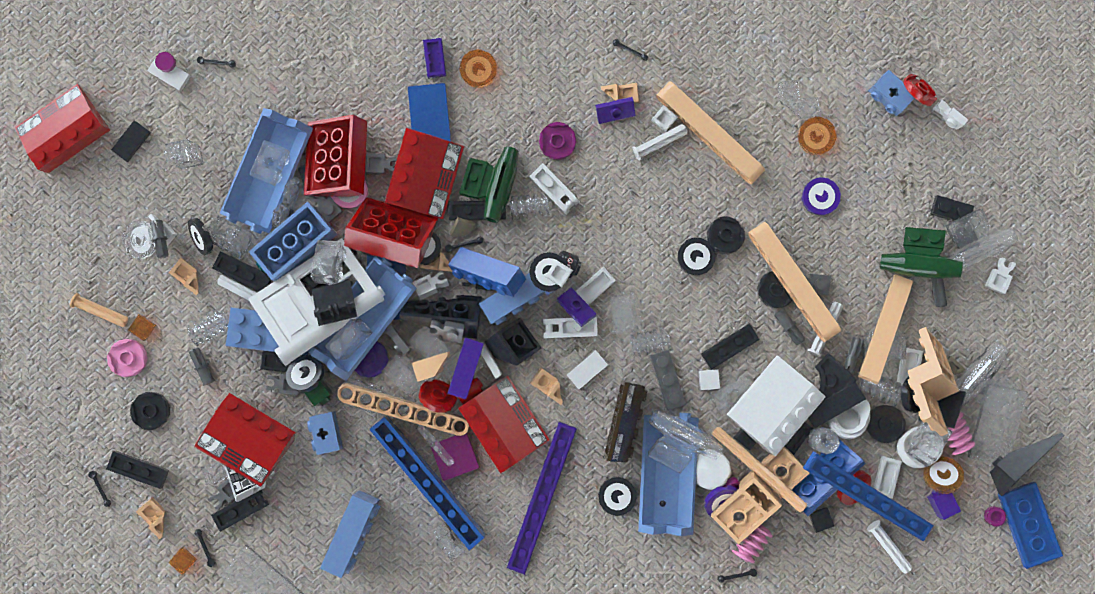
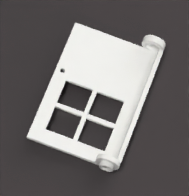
M341 238L251 296L248 300L277 342L279 347L275 349V352L283 364L287 366L291 361L380 302H383V296L386 294L380 285L377 287L374 285L349 247L344 246V240ZM340 255L350 271L332 282L321 266L335 256ZM317 268L329 285L343 282L354 275L365 291L354 298L357 317L318 326L317 318L314 316L315 305L313 296H310L300 279Z

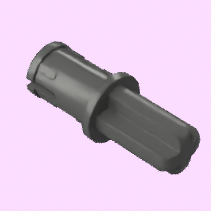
M153 220L150 222L153 234L151 240L154 242L157 258L164 259L169 256L166 243L168 238L164 233L163 221L156 220L155 223Z
M785 309L780 310L774 315L784 328L783 331L787 332L795 345H799L805 340V337L795 325L796 322L792 321Z
M856 337L852 338L848 354H845L847 358L844 367L853 376L857 362L861 359L859 356L864 340Z
M197 347L190 350L189 354L195 365L194 370L198 372L203 386L214 382L215 379L208 367L209 363H206L200 348Z

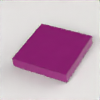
M468 433L461 436L455 435L430 445L443 481L480 468Z

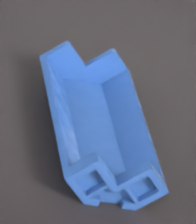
M263 108L219 214L226 216L225 220L236 224L239 221L251 226L250 230L261 234L262 231L270 233L313 128L299 120L287 118L274 110Z
M375 256L365 269L376 287L380 285L386 294L383 296L384 301L356 318L357 324L349 332L341 333L338 330L308 350L311 356L326 364L332 373L347 381L417 289L412 284V278L405 273L402 276L391 267L393 264L385 258L381 260ZM358 281L352 286L354 298L365 292Z
M652 411V415H644L638 532L652 535L664 533L677 536L693 535L699 418L691 417V413H679V416L664 415V412ZM661 500L666 502L664 507H661L659 504Z

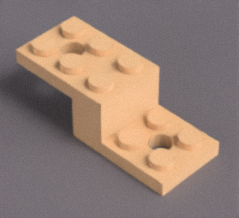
M925 327L919 330L921 336L919 342L923 349L926 350L924 356L927 362L908 370L910 377L908 383L915 392L913 398L917 406L920 407L921 411L918 413L923 423L927 422L932 431H936L940 436L948 434V430L937 401L958 392L959 389L943 345Z
M785 446L776 456L770 453L760 462L791 490L810 473L803 468L804 465ZM778 467H785L787 473L783 476L776 473ZM750 471L740 480L739 489L711 513V517L738 544L782 506L781 498L783 497L753 471ZM736 512H742L745 517L743 520L737 521L733 515Z

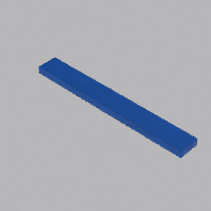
M814 451L803 466L806 471L921 541L925 540L934 526Z

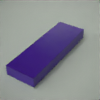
M465 338L447 394L467 399L484 343Z

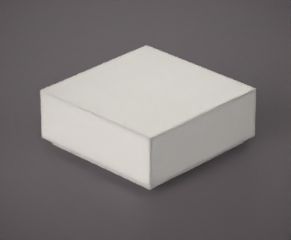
M663 105L651 121L666 132L678 116Z
M555 260L545 277L563 287L573 270Z
M718 369L698 371L700 390L720 389Z

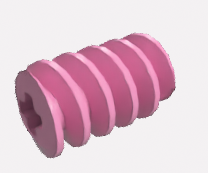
M963 412L959 413L955 428L947 427L950 436L946 440L953 441L949 448H956L952 455L967 452L975 446V442L971 440L972 435L967 433L970 430L969 427L964 426L967 423L966 420L961 419L964 416Z
M761 524L748 538L742 541L743 545L736 544L739 551L732 550V552L746 562L755 563L752 555L759 557L757 549L763 551L764 548L761 543L768 544L769 542L765 537L772 538L773 535L770 530Z

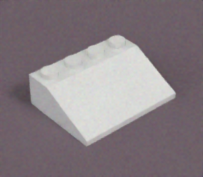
M776 356L727 415L764 450L776 456L823 401L825 396L779 356Z

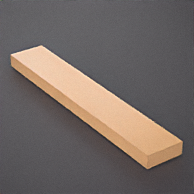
M897 274L893 276L858 377L875 384L879 383L913 284L912 280Z

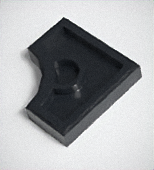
M827 353L815 366L821 379L818 390L825 396L823 400L858 380L830 353Z

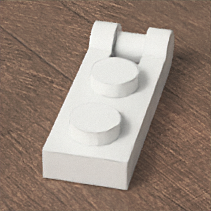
M543 163L529 176L565 215L570 212L569 209L572 206H576L580 202ZM564 196L569 199L565 204L561 201Z
M597 317L593 318L583 327H580L573 318L543 319V325H545L544 338L598 336ZM553 325H559V332H553Z

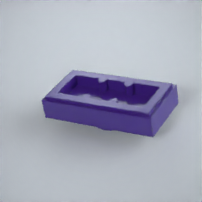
M442 38L423 40L427 78L446 77Z
M633 97L595 105L598 124L636 116Z
M572 287L557 297V302L580 327H583L596 317L593 309Z

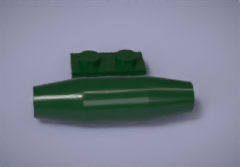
M504 147L495 167L487 161L469 158L459 191L461 196L475 199L486 197L484 219L492 223L499 222L508 204L516 177L519 151L513 147Z
M905 227L903 242L905 253L882 254L880 269L905 276L934 279L960 278L963 262L940 256L944 250L946 230Z

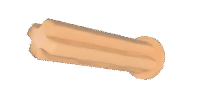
M76 293L70 301V307H77L121 327H125L128 323L127 316L85 299L79 293Z

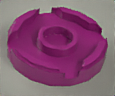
M562 122L548 124L542 129L539 136L540 150L550 159H566L575 149V132L571 127Z

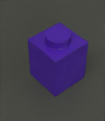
M939 487L932 490V494L927 496L936 516L940 519L945 520L961 512L949 489Z

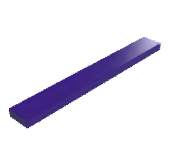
M559 422L507 565V568L524 575L526 573L575 436L576 427Z

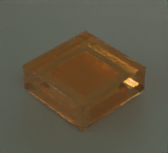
M138 314L128 331L141 340L146 341L156 327V324L143 315Z
M182 547L168 563L181 575H184L197 559Z

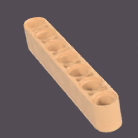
M669 81L656 95L657 99L664 106L677 115L678 119L747 183L752 185L765 171V168L674 83Z
M763 222L748 232L751 241L818 337L823 342H826L840 333V326L770 226Z
M349 383L342 384L338 389L339 400L346 404L454 435H464L469 429V425L464 417L456 414L433 412L421 404ZM343 389H351L352 395L349 398H344L341 395ZM363 394H369L371 400L369 403H362L360 397ZM384 399L390 401V405L386 409H382L379 406L380 401ZM401 405H407L409 407V410L406 414H400L398 412V408ZM419 411H427L425 419L417 418ZM438 416H445L446 420L443 424H436ZM458 421L464 422V426L460 430L454 429V425Z

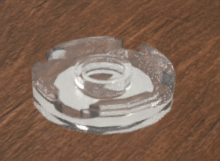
M133 221L126 226L128 228L122 235L124 250L130 253L133 258L145 259L150 257L155 252V245L151 240L153 234L150 223L146 221Z

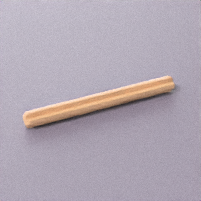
M717 427L712 432V435L798 512H802L807 507V503L721 427Z

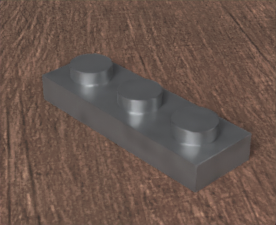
M669 350L650 355L667 411L686 405Z

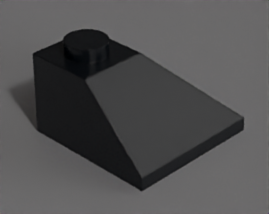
M521 318L502 328L484 342L495 358L516 366L542 349Z

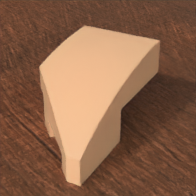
M637 83L601 86V90L613 100L633 97L634 104L640 103Z
M441 252L440 256L433 263L419 265L420 269L452 272L448 265L449 261Z
M180 258L169 271V274L183 283V286L195 295H198L197 269L183 258Z
M450 351L413 362L412 365L417 382L441 373L446 359L450 356Z
M540 368L530 384L562 405L563 401L561 399L558 379Z
M151 497L137 509L136 513L150 525L148 528L161 539L164 532L165 510Z

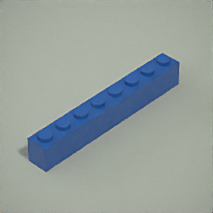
M388 415L369 429L468 550H471L485 538V532Z

